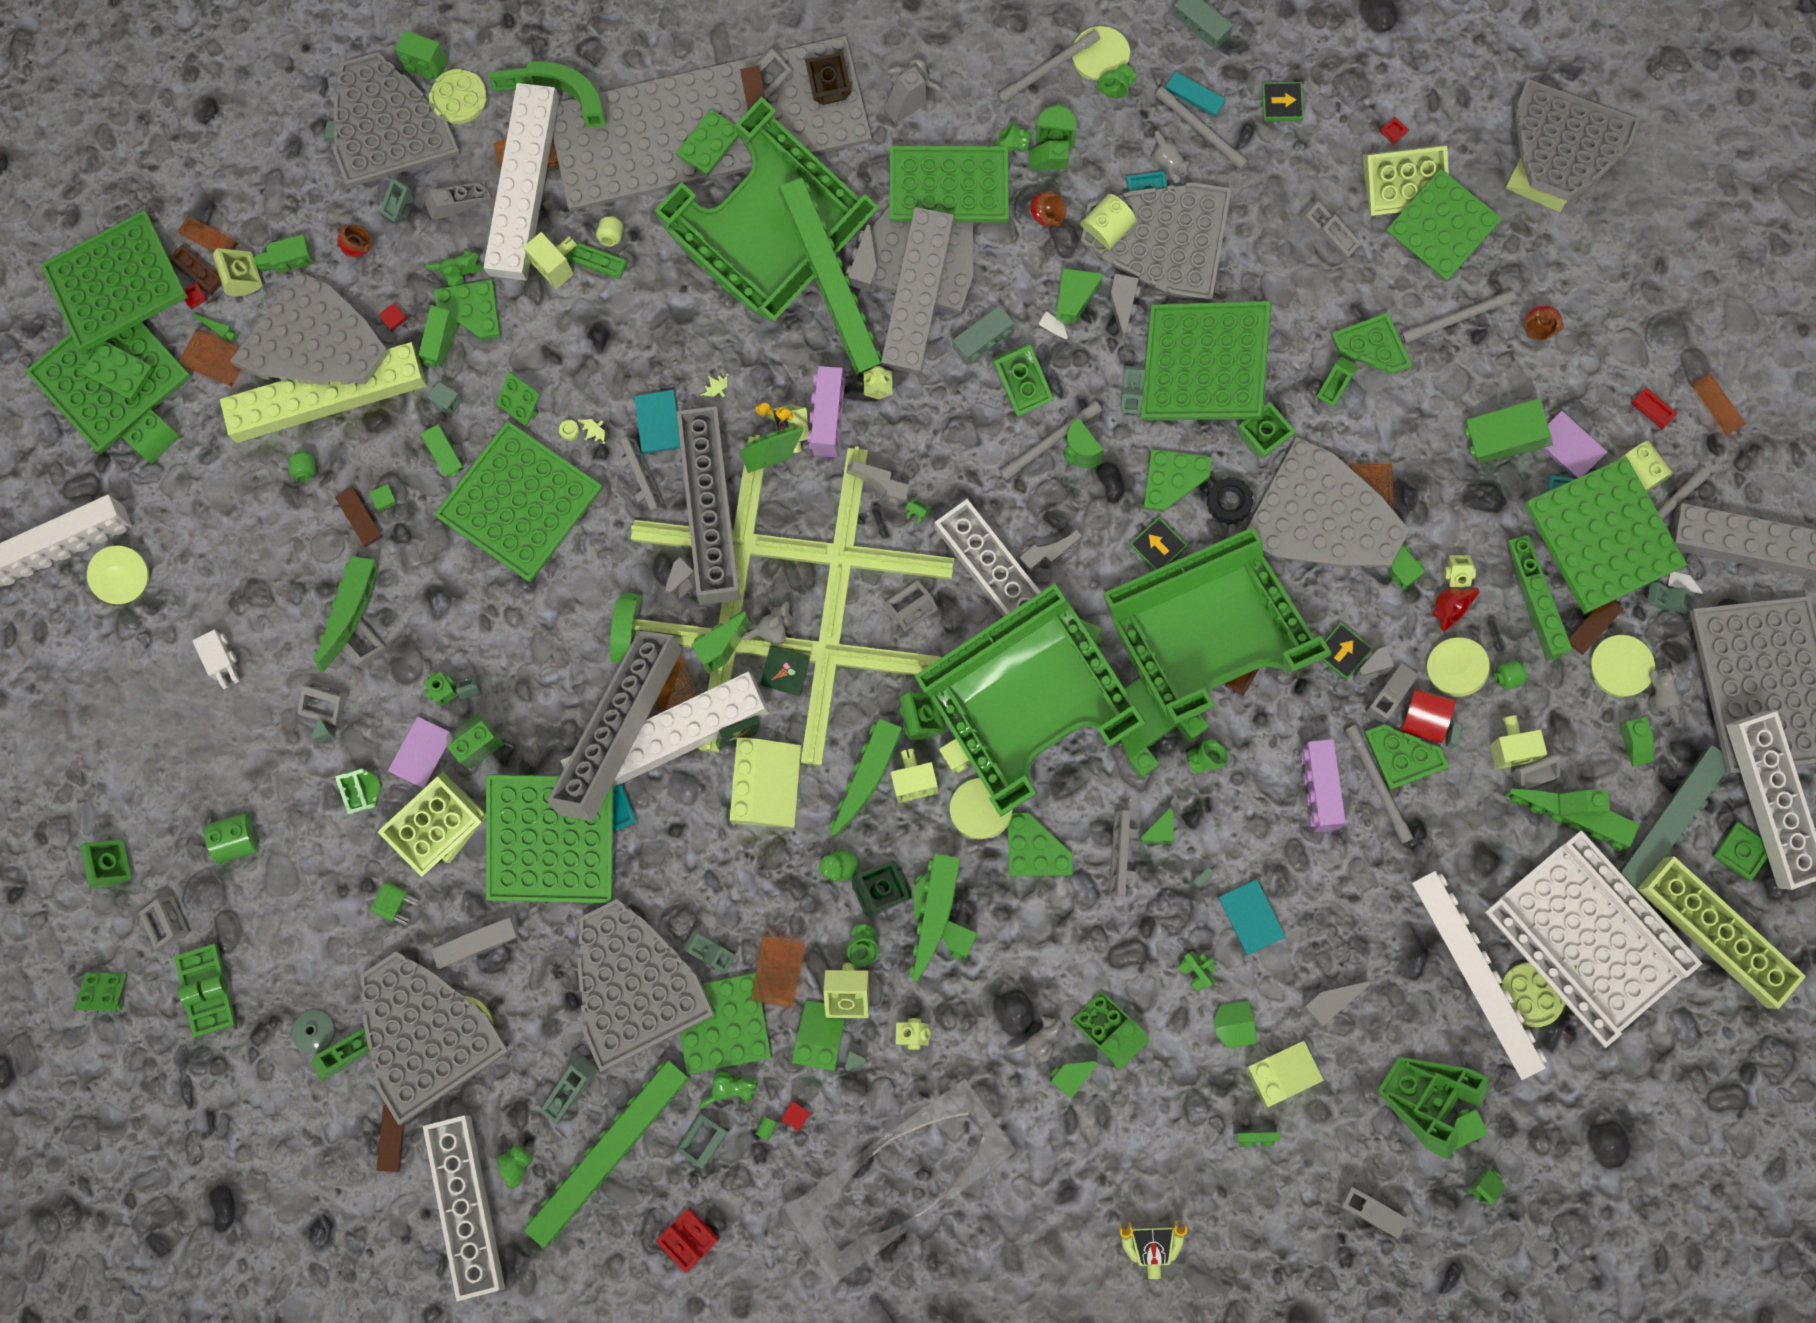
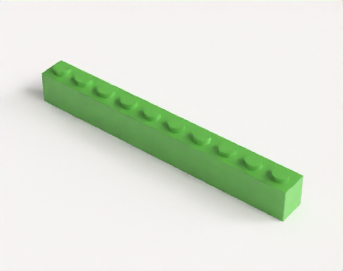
M799 178L781 185L778 189L779 196L855 374L859 375L871 370L872 367L879 366L881 364L880 360H882L881 354L878 349L874 348L872 343L874 342L873 335L870 330L867 331L866 319L864 314L859 312L857 308L858 300L855 294H851L849 289L850 281L847 275H843L841 260L834 254L833 241L826 235L825 231L827 228L823 219L820 220L817 214L819 209L816 202L811 200L809 195L811 190L808 183H804L803 178Z
M672 1061L662 1062L655 1071L657 1072L656 1076L652 1080L649 1078L641 1087L643 1091L639 1096H633L627 1103L628 1109L624 1113L620 1112L614 1118V1125L611 1129L604 1130L599 1136L600 1142L595 1147L591 1146L584 1154L586 1158L581 1164L577 1163L570 1170L571 1176L567 1181L562 1180L555 1188L557 1191L552 1198L548 1197L541 1204L542 1210L539 1214H533L526 1222L527 1228L524 1231L542 1248H548L690 1080V1077Z

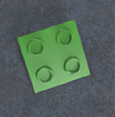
M509 371L495 404L527 426L529 419H534L537 416L535 405L540 393Z
M85 972L74 1010H82L83 1012L87 1010L95 1012H118L122 1010L123 1003L119 1002L127 973Z

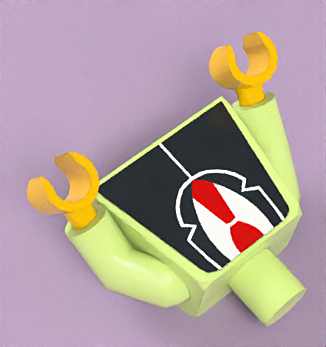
M759 404L755 411L762 417L767 413L768 418L775 422L777 432L792 426L795 429L803 427V433L793 453L801 452V441L808 439L806 408L786 405L771 410L769 404Z
M1175 1220L1174 1228L1132 1229L1130 1222H1128L1129 1227L1127 1229H1122L1121 1224H1119L1118 1228L1122 1238L1123 1249L1131 1261L1137 1262L1138 1266H1147L1148 1279H1161V1265H1170L1171 1261L1176 1260L1183 1247L1184 1236L1187 1233V1222H1185L1183 1227H1178V1222Z

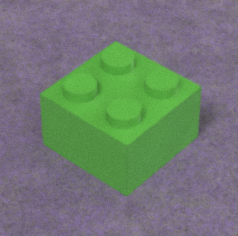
M404 30L395 48L406 71L412 74H421L428 80H435L443 74L449 62L439 42Z

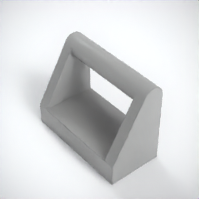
M773 49L768 50L752 66H759L761 72L772 61L783 70L764 90L765 99L792 73V70Z
M680 557L673 563L665 587L673 602H678L696 586L694 571Z
M918 580L884 602V605L904 632L938 610L932 596ZM918 589L923 596L897 613L892 606Z
M360 619L354 631L359 629L376 649L361 657L352 645L347 642L342 650L360 669L364 670L386 650V647Z
M1387 646L1379 648L1360 668L1353 678L1355 683L1359 684L1386 676L1394 665Z
M310 680L302 685L298 715L314 720L320 719L327 724L337 726L346 705L349 691ZM310 697L335 703L333 717L306 709Z
M1554 754L1513 771L1511 776L1517 789L1529 790L1560 778V756Z
M174 896L158 898L139 912V916L155 951L189 934ZM154 911H156L166 934V937L161 941L149 916Z

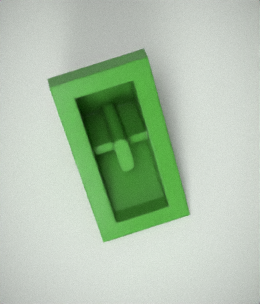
M1169 808L1141 837L1140 842L1142 844H1172L1174 842L1172 809Z

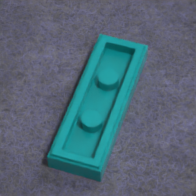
M1178 72L1174 73L1165 87L1170 93L1213 117L1217 116L1226 101L1225 98Z

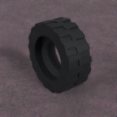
M1235 477L1222 478L1215 482L1207 498L1208 511L1212 514V517L1217 519L1218 522L1226 523L1227 525L1243 521L1249 515L1253 504V493L1249 485ZM1229 491L1236 493L1240 498V505L1234 510L1224 509L1220 504V497L1223 493Z

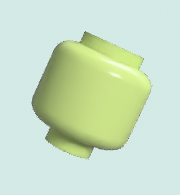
M604 217L598 224L597 239L605 246L616 245L621 241L624 226L616 217Z

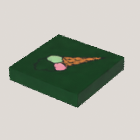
M771 645L760 685L801 696L811 656Z
M758 716L719 730L715 743L718 750L736 743L737 738H749L756 735L761 723Z

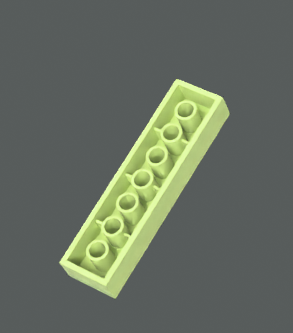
M1676 857L1663 858L1637 888L1643 896L1766 1008L1779 1009L1806 977Z

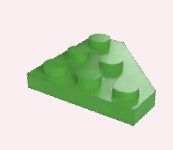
M492 280L434 290L436 307L449 310L458 325L469 330L481 340L501 337L494 282Z
M1388 312L1331 334L1339 354L1393 375L1412 366Z
M1151 449L1144 509L1164 512L1172 504L1192 492L1194 488L1207 481L1210 477L1212 457Z
M1386 724L1364 732L1389 791L1449 768L1445 756L1438 746L1425 743L1419 738L1399 732Z
M1012 813V819L1008 825L1009 877L1072 876V853L1029 813Z

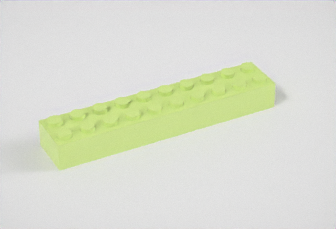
M412 342L387 349V356L366 384L330 382V385L299 383L298 380L288 379V382L279 381L222 398L220 403L228 436L236 443L426 387L427 384L418 351Z

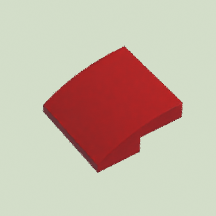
M1414 689L1401 732L1443 743L1456 700Z
M689 1207L656 1242L687 1273L719 1241V1237Z

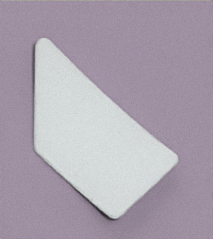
M1045 312L1039 325L1067 339L1064 324L1056 320L1055 316Z
M1678 572L1670 574L1668 586L1685 588L1690 592L1702 594V590L1690 575Z

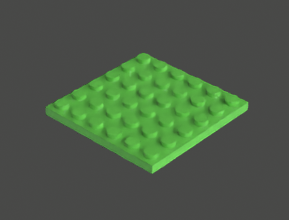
M145 210L40 264L77 349L81 353L188 298L149 214Z
M1271 301L1151 305L1141 419H1263L1272 309Z
M142 322L106 340L107 343L154 368V371L133 402L81 373L99 345L81 353L77 349L71 333L25 371L98 454L103 453L123 436L149 409L153 410L191 378V375Z
M506 421L434 516L531 584L602 491L603 486L512 423Z
M1627 456L1524 503L1584 614L1687 566L1685 559L1677 545L1674 544L1671 534Z
M487 774L486 900L578 903L612 902L613 784L594 820L587 821L558 815L547 802L561 775Z

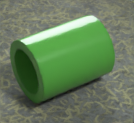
M764 1116L755 1134L769 1141L777 1122Z

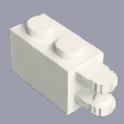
M214 629L193 640L208 676L218 680L223 689L228 687L224 677L227 674H230L234 683L240 681L236 672L237 666L235 662H237L234 653L229 651L227 647L229 642L223 633L220 634Z

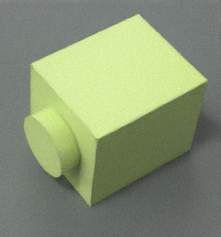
M957 739L939 749L940 755L952 774L956 771L959 774L968 768L970 761Z

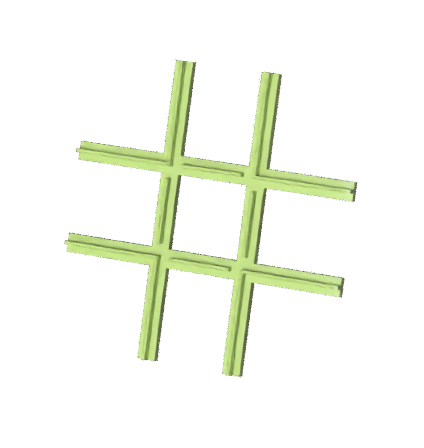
M756 435L755 437L749 436L748 442L760 438V435ZM855 446V449L848 448L834 543L755 534L765 468L750 473L747 472L745 464L743 468L733 530L741 600L722 602L719 624H725L730 621V617L734 614L742 613L751 556L830 565L820 637L819 641L786 638L784 642L779 644L766 641L760 635L749 640L742 639L727 664L710 674L708 690L732 680L736 653L767 657L770 646L774 645L811 656L809 662L815 663L801 758L802 764L822 766L837 666L916 675L941 658L939 656L840 644L851 568L952 580L955 561L954 558L854 546L864 481L846 472L848 465L852 461L863 464L867 463L868 450H861L858 446ZM634 520L633 525H631V541L692 548L689 526ZM636 619L635 636L639 630L673 635L679 646L693 648L691 644L696 637L712 632V628ZM716 739L699 747L700 751L720 753V749L718 750L715 744Z

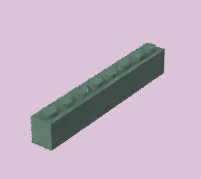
M1713 745L1703 751L1619 870L1640 895L1642 894L1637 888L1663 858L1672 855L1673 851L1670 849L1674 844L1678 845L1685 836L1682 832L1686 827L1690 828L1697 819L1694 815L1698 810L1702 811L1709 801L1706 798L1710 793L1714 794L1720 787L1718 781L1721 777L1725 778L1727 776L1722 751Z

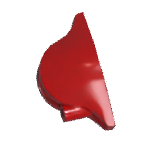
M1450 588L1438 595L1435 602L1436 609L1432 615L1441 621L1440 628L1443 632L1447 631L1466 613L1480 592L1478 588L1467 590Z

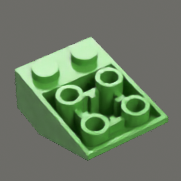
M792 426L746 443L747 447L741 449L740 452L747 472L750 473L790 459L803 433V427L795 429Z
M745 612L734 614L730 617V621L714 626L712 632L707 635H699L691 644L708 674L727 664L742 640V636L745 635L751 623Z
M1102 991L1071 1020L1119 1071L1151 1041L1144 1030Z

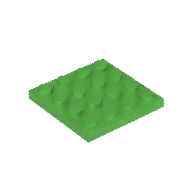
M1440 169L1388 227L1386 232L1445 281H1448L1498 226L1502 218Z
M757 973L702 984L715 1016L680 1033L687 1075L771 1059L772 1055Z

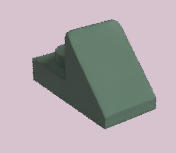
M392 178L379 212L393 222L399 221L405 204L414 202L410 188L396 178Z

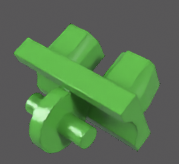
M1194 951L1184 956L1185 959L1178 967L1185 975L1194 969L1198 977L1191 981V984L1196 991L1205 987L1209 988L1216 983L1211 975L1217 971L1212 965L1216 961L1215 957L1209 960L1203 953L1198 958Z

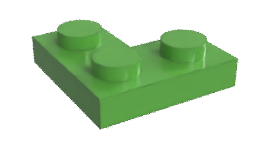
M1280 1132L1233 1134L1234 1143H1239V1147H1254L1255 1142H1261V1146H1275L1274 1141H1280Z

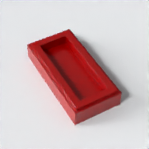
M1646 387L1631 402L1635 408L1662 430L1678 414Z

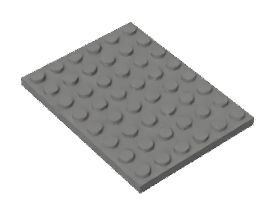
M1810 596L1698 608L1689 611L1727 775L1738 774L1741 771L1726 724L1766 711H1778L1794 765L1816 764V619Z

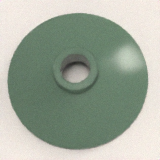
M306 1011L294 1022L292 1028L293 1041L299 1049L305 1052L316 1053L322 1051L331 1043L334 1037V1023L330 1016L323 1011ZM310 1027H313L314 1032L313 1034L309 1035L308 1029Z

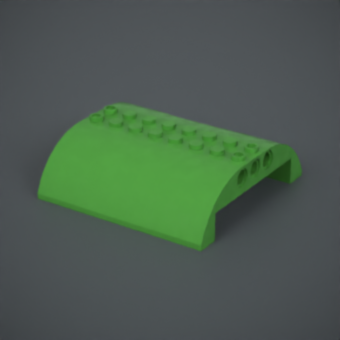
M761 97L735 124V129L747 148L752 162L750 173L722 204L716 208L706 209L695 202L696 195L681 182L654 212L661 225L678 246L724 290L756 315L774 322L814 279V275L779 196V187L799 178H803L804 183H808L811 190L809 195L811 200L815 201L818 206L819 212L817 214L820 220L823 219L827 228L825 232L827 237L833 241L835 255L879 207L866 194L859 198L774 118L776 110Z
M1253 527L1103 593L1112 622L1129 659L1156 707L1172 726L1214 708V703L1208 693L1217 686L1263 667H1273L1291 674L1331 655V651L1322 636L1314 638L1264 558L1263 542Z
M1056 583L915 675L924 693L932 698L991 795L989 799L1000 817L1037 794L1030 774L1034 760L1042 752L1076 730L1083 727L1096 728L1110 747L1146 724L1125 687Z

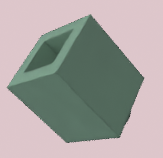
M438 382L436 386L430 389L427 397L434 406L450 416L453 415L463 401L457 392L441 382Z

